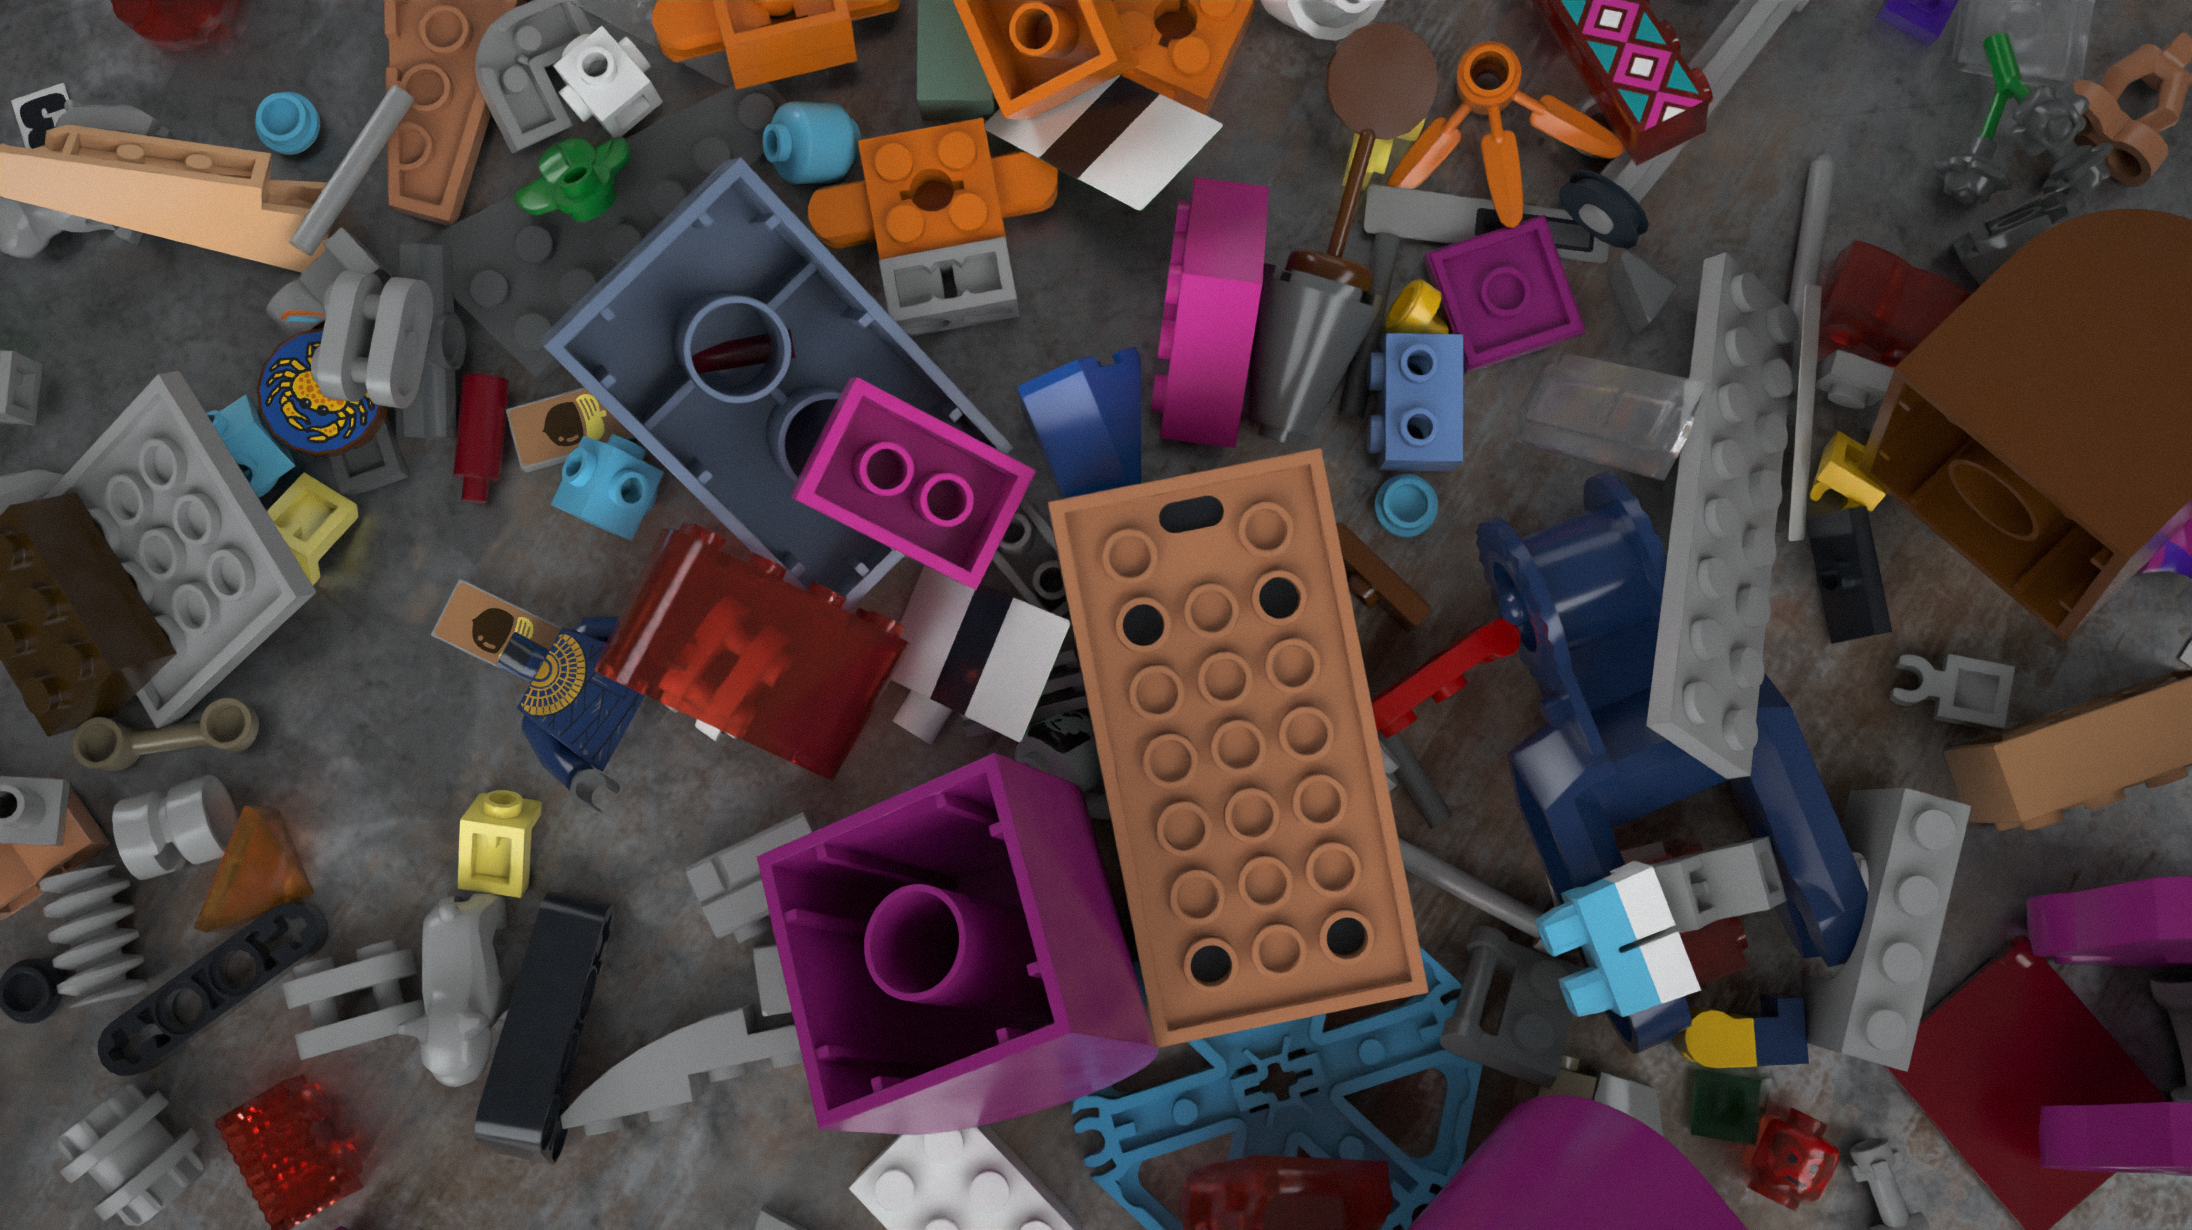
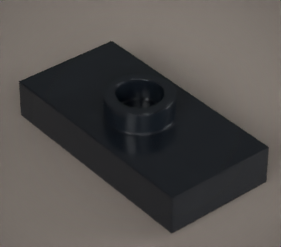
M1867 507L1847 508L1806 520L1817 572V583L1821 592L1831 644L1892 632Z

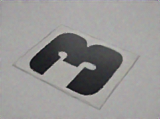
M64 83L11 100L25 148L34 149L44 146L46 131L55 128L59 117L66 113L64 103L69 100Z

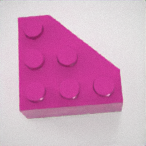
M1194 177L1191 201L1178 200L1158 358L1170 360L1168 375L1155 374L1150 411L1163 413L1160 438L1236 448L1263 283L1269 197L1268 186Z

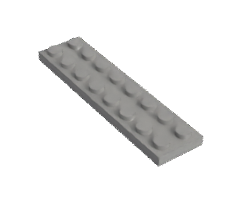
M1724 252L1706 258L1703 262L1646 726L1724 778L1731 779L1751 776L1753 748L1758 741L1756 718L1759 689L1764 680L1765 673L1762 659L1765 629L1771 614L1769 590L1772 565L1776 560L1777 554L1775 531L1778 506L1782 501L1780 481L1783 452L1788 444L1786 422L1789 395L1794 386L1792 363L1794 341L1799 335V324L1790 306L1784 304L1759 282L1754 274L1748 272L1733 257Z

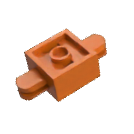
M658 0L652 11V25L661 51L673 62L725 51L735 90L856 62L857 55L851 21L894 12L899 8L901 0ZM794 10V12L791 15L785 18H770V16H782Z
M1114 0L1115 8L1140 63L1120 75L1207 116L1254 17L1257 0Z
M983 118L858 140L865 180L822 187L816 190L808 204V219L817 239L825 247L841 249L876 242L880 260L1006 237L1002 219L1045 211L1054 205L1058 195V170L1056 167L1023 150L990 156Z

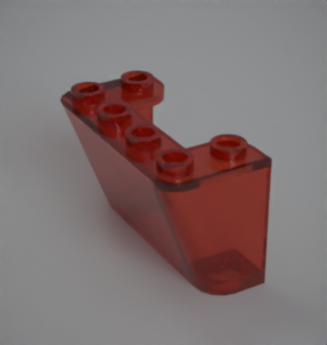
M683 522L679 531L673 528H662L593 669L617 683L833 781L911 646L910 642L901 638L906 626L873 610L866 611L858 607L855 615L842 609L847 600L845 596L816 582L811 581L806 591L783 581L788 569L759 554L751 552L747 561L744 562L725 553L722 549L727 539L697 524Z

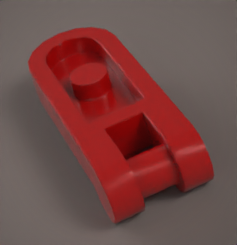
M1497 619L1473 628L1371 698L1377 731L1380 730L1385 739L1397 734L1418 718L1412 710L1415 706L1430 696L1435 703H1439L1467 685L1468 681L1463 673L1476 664H1487L1514 654L1521 642L1518 628L1515 625H1510L1503 619Z

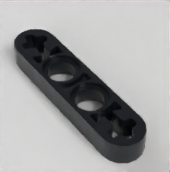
M308 902L282 903L271 908L112 1021L102 1031L98 1040V1056L102 1065L109 1072L119 1076H133L158 1067L290 973L293 967L301 965L314 956L324 946L328 937V922L324 913L316 905ZM286 918L290 920H305L307 927L300 933L303 944L298 941L285 943L272 952L263 944L264 942L275 941L287 932L289 926L285 920ZM239 950L249 953L256 963L255 977L245 987L234 985L226 975L228 958ZM185 988L195 991L202 1001L201 1016L192 1025L180 1023L172 1011V1003L175 996ZM155 1025L163 1032V1034L152 1036L139 1046L138 1052L140 1056L136 1055L127 1058L124 1055L122 1049L129 1043L126 1034L133 1035L146 1032Z

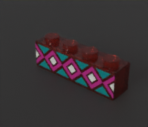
M1532 0L1636 166L1706 132L1709 104L1713 101L1710 84L1699 68H1689L1681 56L1680 41L1673 26L1666 19L1658 21L1649 7L1650 0Z

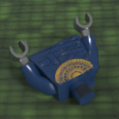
M630 615L584 617L572 629L563 627L550 650L514 632L496 666L530 683L517 707L524 714L521 730L541 765L570 790L571 799L575 804L599 815L602 813V810L592 803L594 790L598 786L603 785L616 794L619 792L620 786L617 781L593 769V767L602 772L604 771L661 666L682 671L688 668V665L676 662L673 657V648L680 640L696 644V636L676 628H662Z

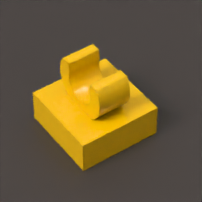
M1837 431L1823 449L1818 472L1810 492V498L1818 501L1826 490L1833 489L1845 496L1839 511L1859 507L1860 505L1866 506L1867 510L1872 512L1886 496L1887 492L1858 469L1866 447L1842 432Z

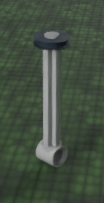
M1738 0L1683 69L1698 93L1670 87L1665 91L1668 94L1703 102L1689 107L1664 101L1657 124L1645 130L1650 115L1649 112L1623 144V153L1619 157L1612 158L1600 174L1586 170H1578L1572 173L1570 182L1562 186L1559 193L1562 205L1572 219L1602 242L1625 249L1636 246L1639 235L1646 233L1649 226L1646 213L1640 206L1642 201L1791 13L1795 10L1800 13L1810 0ZM1667 106L1685 110L1662 122Z

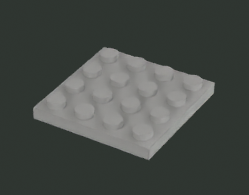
M180 371L157 374L43 498L72 493L78 494L177 653L136 694L156 728L178 722L316 593V590Z

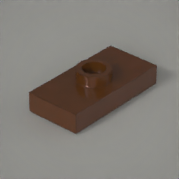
M1337 522L1336 526L1345 571L1348 576L1349 592L1368 608L1377 603L1407 633L1416 628L1432 611L1430 609L1431 606L1343 522L1341 524Z

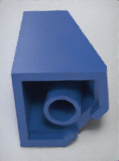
M1136 347L1115 352L1112 355L1115 364L1102 366L1101 362L1096 361L1094 356L1076 359L1017 386L1021 412L1061 499L1141 484V357Z

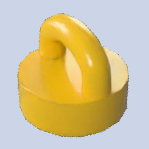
M1421 278L1411 281L1392 303L1385 318V331L1388 333L1448 334L1449 328L1446 322L1436 313L1441 301V292Z

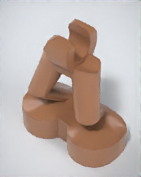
M2182 32L2174 38L2170 45L2167 44L2161 49L2151 43L2140 46L2137 50L2110 66L2100 85L2088 80H2077L2071 83L2075 93L2085 96L2090 103L2088 109L2082 114L2086 121L2085 128L2075 135L2073 141L2077 146L2092 145L2094 148L2102 143L2111 142L2114 149L2106 155L2105 162L2111 176L2121 184L2129 187L2143 185L2169 155L2168 145L2158 133L2176 125L2188 89L2191 86L2192 77L2184 67L2192 60V37L2188 33ZM2141 78L2148 86L2158 92L2155 109L2134 121L2120 109L2117 100L2127 84Z

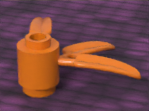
M1486 41L1468 49L1459 62L1456 89L1462 104L1448 120L1443 117H1437L1430 123L1396 166L1385 186L1415 190L1460 143L1462 135L1457 127L1469 112L1488 115L1491 133L1484 135L1481 139L1488 186L1494 208L1501 223L1506 227L1514 228L1519 225L1523 217L1521 167L1516 136L1510 130L1503 131L1500 114L1513 101L1532 111L1529 120L1533 127L1586 153L1607 159L1616 158L1623 153L1624 145L1610 130L1556 97L1547 94L1543 95L1538 101L1520 91L1518 88L1521 80V65L1515 52L1500 42ZM1483 74H1492L1497 77L1500 86L1493 90H1485L1478 87L1475 82Z

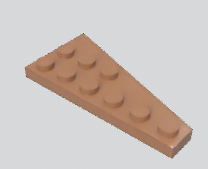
M384 0L385 35L389 39V67H386V91L388 92L392 85H396L415 99L387 141L389 206L396 212L446 226H451L458 222L491 117V112L476 80L475 57L477 47L483 34L493 22L506 12L525 4L526 0Z

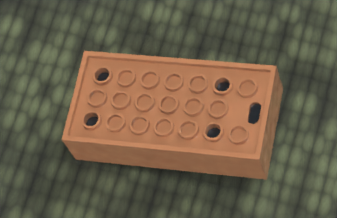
M1321 448L1048 502V511L1134 943L1157 1048L1429 993Z

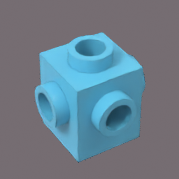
M247 394L220 412L213 410L206 413L258 498L268 493L280 476L295 467L290 447L272 435L260 415L259 407Z
M611 434L608 442L604 443L583 436L578 447L569 454L562 469L563 479L550 505L602 530L632 541L643 517L655 504L658 493L657 487L664 471L642 461L647 450L627 439Z

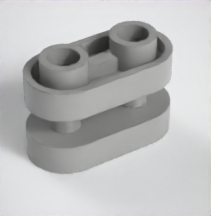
M344 271L336 278L335 282L328 286L325 292L324 312L326 319L321 345L315 350L312 357V377L318 384L321 393L329 399L357 402L368 393L370 400L376 405L407 408L413 403L419 390L431 330L433 297L430 287L423 280L402 277L391 278L383 287L380 278L375 274Z
M396 939L357 949L359 962L335 968L333 957L293 967L295 980L282 984L288 1010L309 1005L314 1029L294 1035L300 1061L398 1034V1025L400 1023L425 1015L424 1000L420 999L404 1003L399 984L400 979L418 974L412 948L398 951ZM372 988L378 1011L341 1021L336 997Z

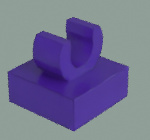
M1884 0L1875 17L1930 46L1939 38L1959 0Z

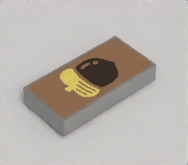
M585 387L505 409L521 470L526 473L564 463L569 454L578 447L583 436L604 443L608 442L611 434L620 436L633 443L639 441Z
M459 578L431 636L505 671L496 666L514 632L550 650L563 627Z

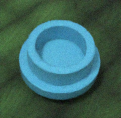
M295 92L274 93L266 97L259 104L256 111L255 127L260 140L268 148L279 154L293 155L305 151L315 142L320 131V116L315 106L304 96Z
M1401 474L1388 479L1380 487L1374 500V512L1378 523L1388 533L1401 538L1415 537L1425 532L1433 524L1438 512V499L1434 489L1427 481L1416 475Z

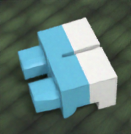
M1634 860L1610 871L1611 875L1585 887H1577L1562 892L1564 904L1554 907L1535 919L1536 927L1548 954L1557 956L1580 946L1583 949L1589 967L1558 979L1567 1007L1577 1017L1601 1013L1606 1010H1611L1619 1016L1625 1017L1701 990L1679 932L1669 928L1676 924L1653 866Z

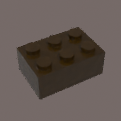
M77 493L9 505L0 515V660L22 694L27 709L35 715L47 737L76 729L83 722L91 718H113L177 653Z

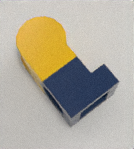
M1787 993L1760 994L1761 1012L1726 1014L1708 1007H1691L1689 1011L1692 1024L1672 1037L1674 1047L1686 1059L1711 1068L1809 1064L1804 997Z

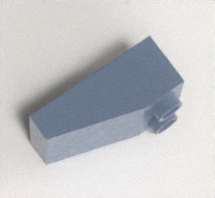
M741 157L723 161L540 338L543 346L829 629L905 556L789 497L848 379L858 377L1006 455L1014 448ZM787 329L791 330L796 358H791V342ZM768 333L770 353L766 363L697 374L692 361L693 355L726 341Z

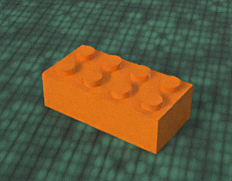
M953 0L1004 119L1031 120L1140 64L1112 0Z

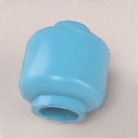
M791 101L781 105L774 114L771 124L766 126L763 133V150L767 160L773 163L775 170L784 181L794 185L832 184L843 180L851 168L858 162L860 157L858 140H861V133L855 120L850 118L845 109L837 103L831 101Z

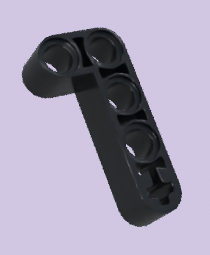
M548 891L543 898L476 1115L475 1139L489 1152L555 1165L558 1161L568 1132V1128L563 1129L560 1117L569 1107L564 1101V1097L611 939L615 920L614 904Z

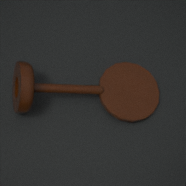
M1375 22L1355 29L1337 45L1327 67L1326 91L1331 109L1347 129L1360 136L1327 253L1306 248L1294 249L1289 254L1285 270L1292 272L1293 269L1351 285L1370 293L1373 282L1372 270L1364 264L1342 258L1375 139L1389 140L1409 133L1426 118L1437 93L1438 71L1432 51L1419 34L1401 24Z

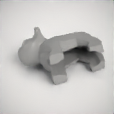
M69 99L64 103L66 113L59 117L55 126L57 128L68 124L176 140L170 130L161 126L162 122L139 108L124 104L113 107L84 105L76 100ZM0 196V250L5 254L21 259L35 257L48 246L54 236L63 231L91 232L100 229L113 230L117 237L134 245L139 244L143 235L142 232Z
M472 894L470 900L467 901L456 895L440 898L424 919L422 935V990L426 1013L418 1018L400 1023L398 1025V1033L418 1039L422 1063L440 1083L450 1087L471 1083L481 1076L488 1064L493 1041L490 1029L498 1020L506 1019L514 993L515 985L506 984L499 975L492 943L495 930L508 927V910L506 898L503 895Z

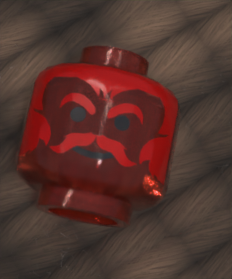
M1790 1107L1786 1118L1774 1114L1761 1116L1740 1159L1741 1170L1750 1177L1747 1188L1797 1212L1801 1203L1805 1205L1819 1203L1840 1160V1152L1837 1146L1823 1137L1828 1125Z

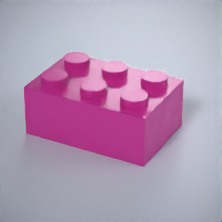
M855 377L848 379L789 497L964 586L977 590L1036 470L874 385Z

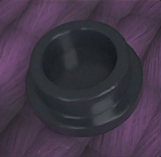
M41 958L25 959L13 964L6 970L0 980V1008L11 1019L23 1024L40 1023L52 1018L62 1008L66 999V995L59 994L57 990V985L65 981L62 971L54 968L52 962Z

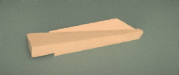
M68 124L47 130L45 145L34 149L9 146L5 143L0 144V196L301 273L327 250L323 243L332 236L333 225L312 256L301 252L289 243V240L325 188L327 182L271 180V153Z

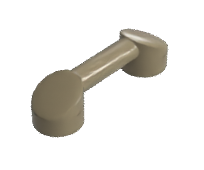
M221 698L212 702L204 710L200 721L168 725L160 728L134 730L124 723L104 717H95L83 722L77 728L72 738V751L77 761L82 765L111 772L126 769L134 764L139 756L143 754L209 744L222 750L237 753L248 749L255 741L259 721L257 713L251 705L234 698Z

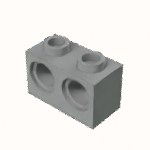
M1006 237L879 260L888 314L909 337L1020 317Z

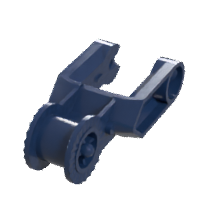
M1609 471L1588 478L1583 489L1584 512L1522 538L1501 517H1493L1478 524L1476 545L1480 549L1479 561L1485 568L1484 580L1491 587V600L1499 608L1500 619L1518 628L1521 638L1518 648L1520 660L1529 666L1530 675L1536 678L1544 699L1538 701V705L1545 724L1508 752L1507 757L1517 805L1559 905L1564 904L1562 892L1577 887H1585L1610 876V871L1625 865L1611 831L1612 828L1728 780L1752 839L1765 836L1770 838L1787 901L1775 906V910L1797 951L1803 958L1822 957L1828 967L1846 964L1861 931L1867 906L1868 890L1793 710L1766 673H1764V680L1759 689L1756 718L1758 741L1753 748L1751 776L1726 779L1646 726L1667 556L1663 553L1662 539L1652 529L1651 517L1641 509L1639 498L1629 492L1628 484L1618 480L1617 474H1611ZM1577 947L1585 968H1588L1589 965L1582 947ZM1685 996L1625 1017H1621L1611 1010L1605 1011L1614 1030L1633 1054L1670 1040L1692 1024Z

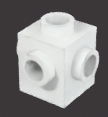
M603 26L599 27L591 35L583 34L575 38L564 49L562 59L553 65L566 83V86L558 92L583 122L593 115L612 138L623 136L663 102L652 82L644 74L651 67L647 59L628 37L623 38L617 43Z

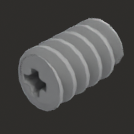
M116 865L68 872L44 878L39 882L41 891L62 894L61 898L48 904L43 909L46 917L66 919L67 922L48 933V938L51 943L71 945V949L52 959L54 968L75 971V975L57 985L59 994L80 997V1001L68 1008L138 994L148 988L147 980L126 977V972L144 963L143 955L124 953L121 949L122 946L138 938L139 931L138 929L117 926V921L133 913L135 909L134 904L113 902V895L130 886L129 879L108 875V870Z

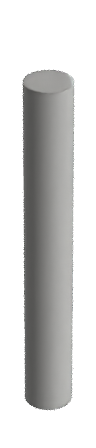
M396 85L391 86L289 240L292 246L309 256L314 254L415 99L408 92Z

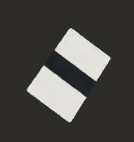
M1118 75L1031 120L1004 119L999 109L984 124L987 132L1137 211L1143 210L1223 127L1222 123L1122 75Z
M924 565L882 665L880 674L1017 742H1021L1024 739L1071 622L982 584H979L977 590H974Z

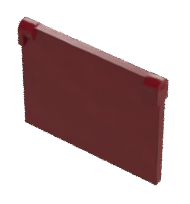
M2021 934L2013 938L1991 956L1989 962L1920 1019L1908 1072L1885 1065L1883 1067L2022 1230H2049L2116 1172L2076 1171L2040 1167L2038 1130L2041 1106L2107 1105L2169 1101L2151 1083L2045 958L2033 955L2030 940L2026 935Z

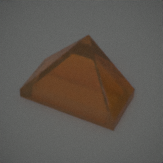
M244 805L194 929L204 933L232 930L259 918L275 906L282 903L295 902L314 893L280 810L270 806Z

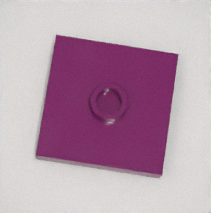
M1545 215L1522 221L1514 228L1504 227L1427 252L1423 257L1432 286L1441 292L1439 307L1444 321L1449 328V334H1463V375L1581 337L1586 332Z

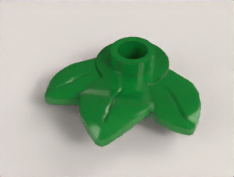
M621 136L614 137L595 148L585 139L578 137L558 141L550 146L540 157L538 166L542 175L536 181L520 188L515 193L514 200L522 210L533 215H541L559 209L564 213H569L576 221L594 219L605 213L616 200L617 193L613 188L615 183L614 175L629 161L631 156L630 146Z

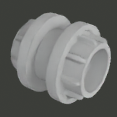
M124 1084L58 1137L57 1147L69 1160L59 1172L70 1184L88 1172L107 1193L93 1207V1210L103 1221L117 1213L127 1225L139 1227L177 1198L204 1172V1162L193 1150L202 1139L192 1127L174 1139L155 1117L169 1104L168 1100L159 1090L147 1098L135 1085Z

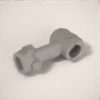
M1875 1138L1852 1146L1849 1151L1853 1162L1848 1163L1852 1176L1856 1182L1868 1180L1883 1221L1882 1224L1870 1227V1230H1931L1926 1217L1921 1211L1911 1215L1907 1212L1893 1173L1904 1168V1164L1899 1151L1891 1148L1889 1140L1887 1138Z

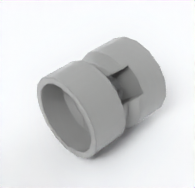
M205 775L174 784L168 790L167 796L161 790H153L122 799L114 807L112 822L117 849L127 869L139 880H147L181 870L186 864V860L192 864H202L235 854L239 848L240 829L236 809L228 790L215 775Z

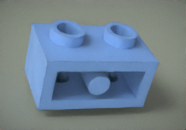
M1386 333L1378 346V352H1369L1367 387L1368 390H1378V415L1368 416L1367 451L1368 453H1378L1377 471L1453 472L1463 462V334ZM1409 369L1414 370L1418 375L1412 373ZM1408 430L1416 433L1419 439L1413 438Z

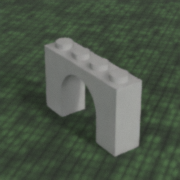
M1906 787L1850 790L1841 828L1853 856L1866 860L1869 874L1867 906L1856 945L1839 974L1830 980L1809 976L1804 977L1800 997H1804L1808 1044L1908 1072L1970 815V805Z

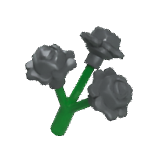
M2003 32L1986 38L1983 41V47L1996 90L1979 137L1972 138L1967 154L1934 162L1933 169L1938 173V177L1945 182L1943 190L1945 195L1954 196L1956 200L1963 204L1975 202L1984 204L1988 202L1992 193L1998 190L2005 191L2011 189L2013 182L2008 178L2009 175L2000 171V168L1992 159L1997 147V143L1993 141L2007 99L2013 97L2019 104L2012 111V118L2017 123L2009 130L2008 136L2013 142L2022 144L2029 156H2038L2046 150L2055 161L2050 171V177L2041 188L2043 194L2061 191L2068 196L2071 189H2078L2084 195L2095 190L2102 183V179H2107L2111 175L2106 165L2105 157L2114 149V146L2111 142L2102 143L2095 148L2092 145L2077 146L2073 141L2075 135L2085 128L2086 121L2082 114L2088 109L2089 100L2085 96L2076 94L2073 85L2068 81L2059 82L2053 89L2046 84H2042L2032 92L2023 82L2009 35Z

